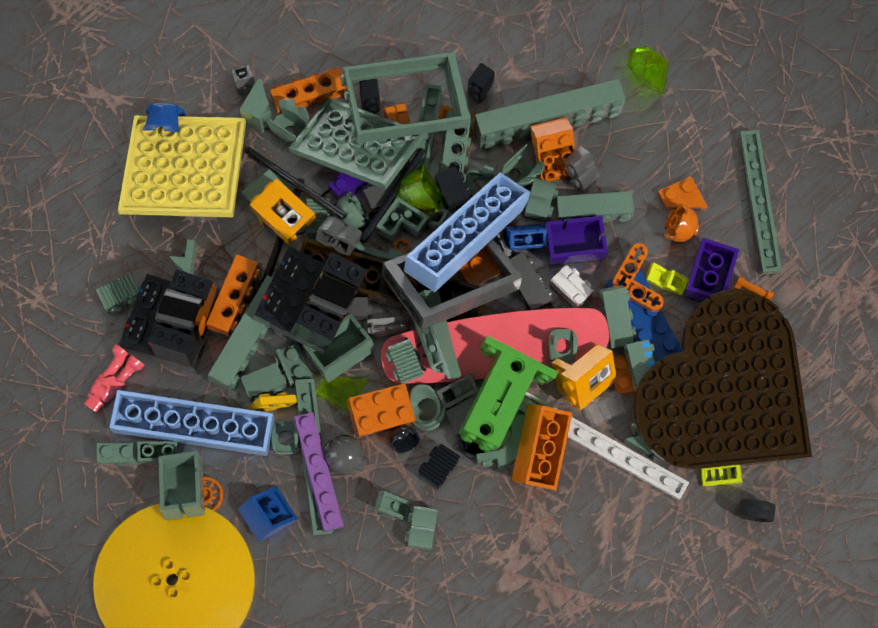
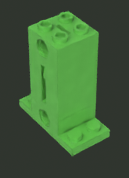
M487 336L480 343L478 349L482 350L481 353L489 358L493 356L495 359L458 434L462 435L461 439L469 443L473 441L479 444L480 449L489 452L500 447L532 380L542 385L544 383L548 384L556 378L558 371ZM480 428L484 429L485 435L481 434Z

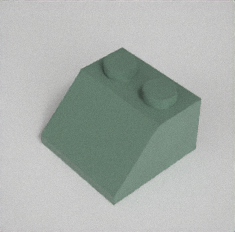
M258 79L242 104L240 113L241 117L246 119V126L260 133H263L265 128H269L266 118L272 119L262 80Z

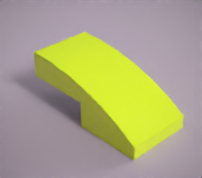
M656 263L650 264L645 276L648 283L680 296L683 294L689 279L674 270L669 271Z

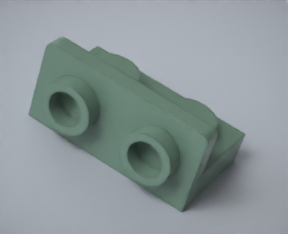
M298 343L282 350L276 349L277 355L274 358L278 367L282 366L284 370L281 374L285 384L289 383L290 387L293 388L295 380L312 379Z

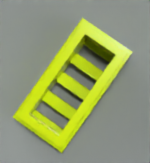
M741 465L701 469L703 487L743 483ZM735 468L736 478L732 479L731 469ZM723 469H727L728 479L724 480ZM711 470L712 481H708L707 471ZM715 470H719L720 480H716Z

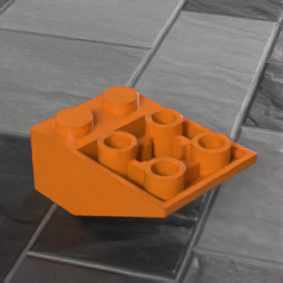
M567 117L531 125V137L536 162L544 161V170L539 175L540 179L550 182L570 177L565 171L564 160L575 151L573 128Z

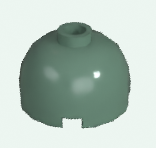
M348 192L336 203L338 208L347 213V217L344 220L338 216L335 218L341 220L345 225L361 229L371 222L370 218H365L364 214L367 213L356 196L351 197L352 192Z

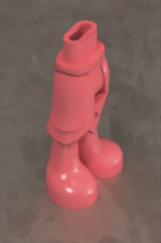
M117 344L112 348L114 354L113 361L96 378L90 389L91 394L88 393L89 397L84 402L86 406L95 412L101 406L104 407L105 403L115 396L117 390L122 389L126 384L124 383L125 380L133 372L139 371L145 366ZM127 361L125 367L119 373V375L117 377H113V375L118 371V369Z

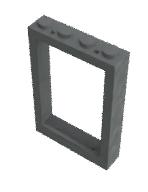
M493 239L483 249L501 270L505 278L432 308L427 306L402 272L405 267L406 256L409 253L384 262L381 274L421 330L520 289L522 281L520 271L516 270L509 257L505 256L500 246Z

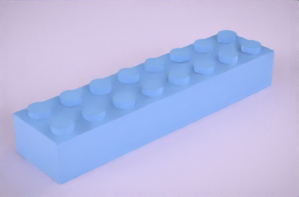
M500 172L406 256L404 272L433 292H436L527 207L530 191Z
M117 390L109 428L116 434L162 441H177V443L268 456L275 418L273 413Z

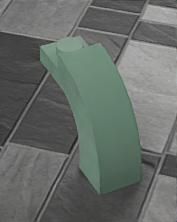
M525 415L514 417L510 425L511 439L504 448L476 454L477 465L489 467L493 466V463L496 462L499 470L512 465L516 461Z

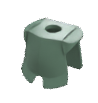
M283 99L279 100L281 113L273 121L266 118V122L272 134L291 145L307 126L309 115L303 105L300 108L295 106V100ZM291 126L294 128L295 131L292 134L285 128Z
M527 144L519 149L500 169L502 174L522 187L535 181V177L542 174L544 170V161L538 162L533 167L521 155L528 146ZM513 169L518 170L520 177L517 179L511 177L510 171Z

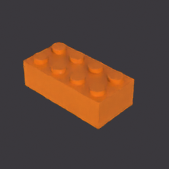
M527 404L511 481L552 490L557 489L573 413L537 404Z

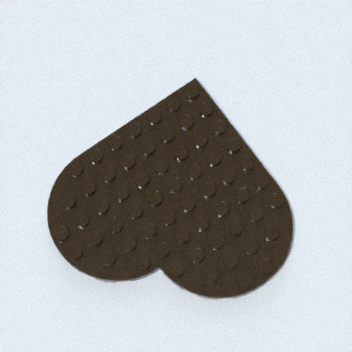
M743 289L725 290L708 297L693 310L686 322L682 337V352L671 354L659 360L644 374L634 398L635 423L645 445L662 461L683 469H705L812 457L795 337L788 319L778 310L779 307L768 298L765 299L756 294V292Z

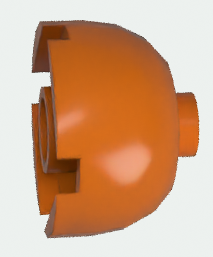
M679 203L676 205L679 207L676 210L672 209L666 219L664 229L668 230L667 234L664 233V236L675 242H686L698 233V217L692 208Z

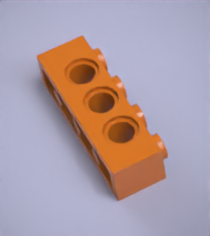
M341 67L328 69L321 74H312L302 80L296 79L287 85L275 86L270 90L277 114L281 113L279 100L293 99L297 108H300L302 105L307 108L325 102L328 98L335 99L344 96L346 88L341 85L340 75H343ZM324 83H330V84H331V85L328 86V87L322 86V84H324ZM308 88L313 89L312 92H305ZM289 94H294V95H296V96L293 97V98H288V97H287Z
M236 254L206 323L209 330L228 337L234 332L239 323L237 321L239 314L242 315L246 308L245 300L247 297L250 298L253 292L252 284L254 280L257 281L261 270L259 269L258 262ZM240 276L247 277L245 282L237 281ZM233 293L240 294L239 298L235 300L231 299L230 296ZM226 310L232 311V315H231V316H229V317H224V316H222V314H223L224 311H226Z

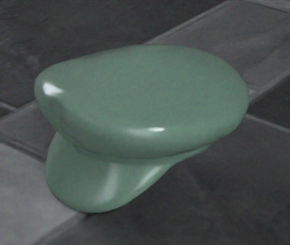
M425 384L414 386L410 392V402L416 420L412 424L423 431L437 428L443 422L446 414V409H444L436 393L438 389Z

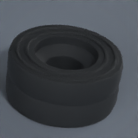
M742 499L739 504L738 516L750 521L773 522L776 506L767 501Z

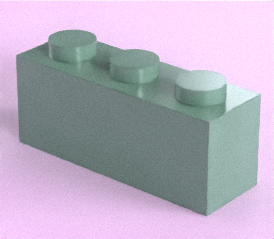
M622 285L599 289L603 315L606 318L609 329L608 345L611 348H617L634 343L636 331L631 326L633 313L632 309L628 307V301H630L628 289L626 290Z

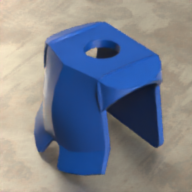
M166 103L151 104L146 108L148 117L143 131L163 127L164 131L179 132L178 116L185 117L186 113L178 105Z

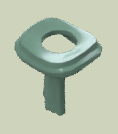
M485 165L482 170L469 169L466 172L464 185L466 188L469 187L472 196L478 193L472 187L473 181L481 178L488 184L495 177L493 175V167Z
M571 329L551 331L548 336L550 361L553 362L557 358L564 362L575 361L578 348L576 333ZM562 338L567 339L570 343L569 351L564 354L557 352L555 347L557 346V341Z
M294 421L276 422L273 424L271 445L274 453L277 455L295 454L300 450L301 446ZM283 431L291 432L294 437L292 443L289 445L280 444L278 441L279 434Z

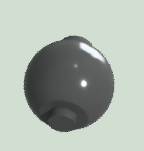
M338 435L333 440L329 439L324 447L328 466L340 474H349L355 470L361 472L368 461V458L363 455L364 448L361 442L351 435Z

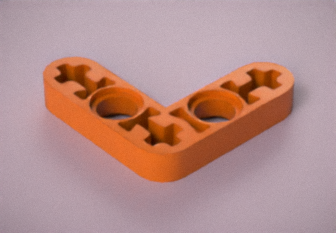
M637 243L633 245L614 277L612 287L618 286L617 282H620L623 276L627 277L623 285L629 291L630 301L651 312H657L664 303L662 296L634 281L648 254L647 247L644 244ZM639 249L642 250V253L639 255L637 261L633 260L636 255V251H638ZM632 264L635 267V271L633 273L626 272L625 265ZM640 289L643 292V296L636 298L633 296L632 291ZM646 294H648L649 296L646 302H643V300L646 297ZM654 299H657V300H658V301H657V304H658V305H655V307L652 306V305H651V304H652L651 301H653Z

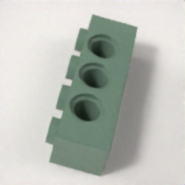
M449 110L446 113V118H453V110ZM469 113V126L460 128L462 136L456 135L454 129L444 131L438 173L449 169V164L456 165L457 170H461L462 173L464 167H467L468 156L466 155V150L470 148L471 137L468 136L474 122L471 119L472 113ZM452 146H457L460 149V154H454L451 149Z

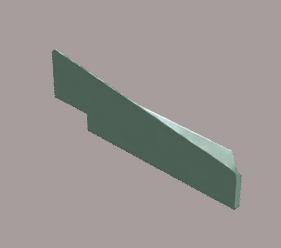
M423 290L419 293L429 308L441 304L438 290L436 292ZM445 320L423 330L414 321L431 369L446 375L449 379L461 377L447 321Z

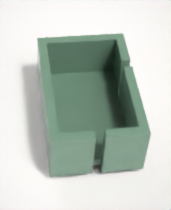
M351 313L339 321L342 323L333 341L323 354L303 345L307 356L328 383L376 351L372 339L361 328V325Z
M198 451L159 456L160 511L165 520L183 518V514H186L187 517L205 515L204 483L202 479L203 462Z

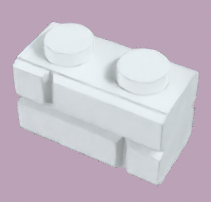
M565 265L551 279L550 285L571 306L580 308L593 295V286L589 281H583L579 277V272L574 267L570 268L568 265Z

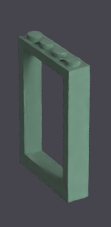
M455 52L344 67L343 75H340L341 85L346 88L344 92L345 103H349V108H347L349 120L352 119L353 122L351 133L352 137L356 136L357 143L466 128L469 126L470 115ZM444 70L454 113L453 118L362 130L352 82Z

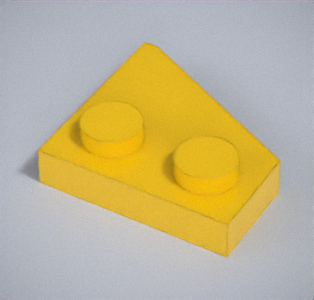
M279 393L277 396L262 394L247 406L246 409L254 411L264 409L265 412L290 408L297 402L296 395H288V393Z

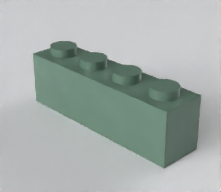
M632 191L557 196L555 202L557 221L563 220V225L569 219L602 216L603 223H608L611 220L625 222L632 219L634 215Z

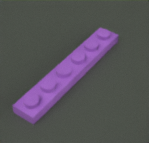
M312 412L294 416L293 420L323 532L342 528L344 525L314 414Z

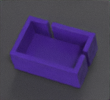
M602 216L566 220L565 230H562L563 220L545 223V228H547L549 265L606 258L608 249L606 236H604L605 230Z

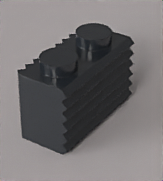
M483 63L478 65L468 79L467 94L471 100L480 103L485 100V97L493 88L494 70Z
M378 78L359 81L362 110L376 114L380 111Z
M442 443L439 447L434 446L429 454L431 458L428 463L423 462L418 469L420 473L419 479L436 491H439L461 457Z

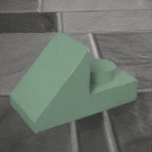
M187 239V244L183 246L182 250L183 257L170 256L171 262L178 270L193 274L197 250L195 240Z
M634 418L631 427L633 434H637V436L627 438L623 443L649 457L653 453L642 440Z
M379 490L374 510L378 511L379 515L407 521L412 502L389 492Z

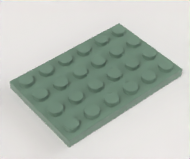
M328 98L289 147L290 153L387 189L423 141L425 135L418 134L357 143L356 136L352 137L351 133L353 122L352 119L349 120L347 108H349V105ZM358 108L362 130L403 125Z

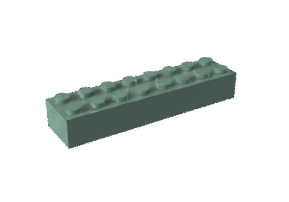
M616 79L475 114L474 132L479 148L490 149L497 144H509L513 140H526L530 138L531 125L567 117L571 126L578 127L585 122H597L605 117H617L622 112L626 98L620 80Z

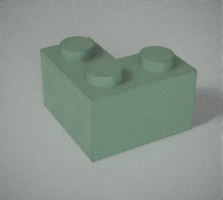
M397 196L377 224L376 234L390 243L394 242L402 229L419 238L428 226L426 223L429 220V216Z

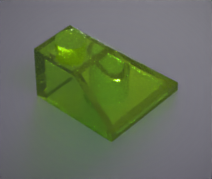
M649 46L630 49L627 63L628 68L640 81L660 95H663L669 61Z
M421 164L402 181L399 192L402 199L406 200L410 206L436 213L439 211L441 193L424 164Z

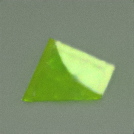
M342 377L340 379L335 378L328 383L324 378L316 392V396L349 412L346 400L360 395L368 379Z

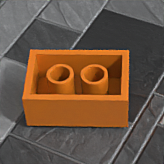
M405 383L350 397L346 400L356 438L393 429L400 425H408L416 421Z

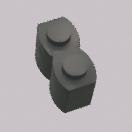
M581 146L564 160L565 171L570 175V183L576 189L580 188L584 191L600 176L591 153Z
M328 216L318 228L316 240L325 246L333 247L344 255H350L360 242L362 232L354 226L345 225L335 217Z

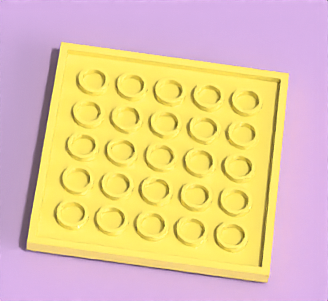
M134 115L118 206L119 214L233 217L246 119L178 116L179 132L164 131L163 127L143 131L148 116Z

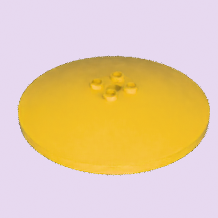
M156 504L131 515L107 539L95 566L93 581L94 600L105 628H240L252 604L255 590V571L252 556L243 537L222 515L205 507V515L187 517L186 514H183V518L165 520L160 511V504ZM171 574H175L178 577L175 585H168L167 578Z

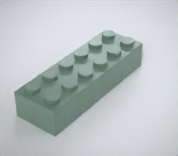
M267 275L208 374L207 381L227 393L230 388H235L239 381V372L244 373L249 364V355L254 356L258 349V340H263L268 332L269 327L252 318L273 279L269 275Z

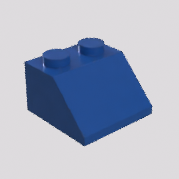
M277 486L251 496L238 508L259 542L272 537L298 519Z

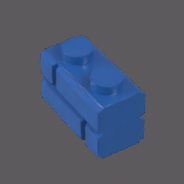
M541 224L508 226L504 228V242L510 250L547 247V228Z

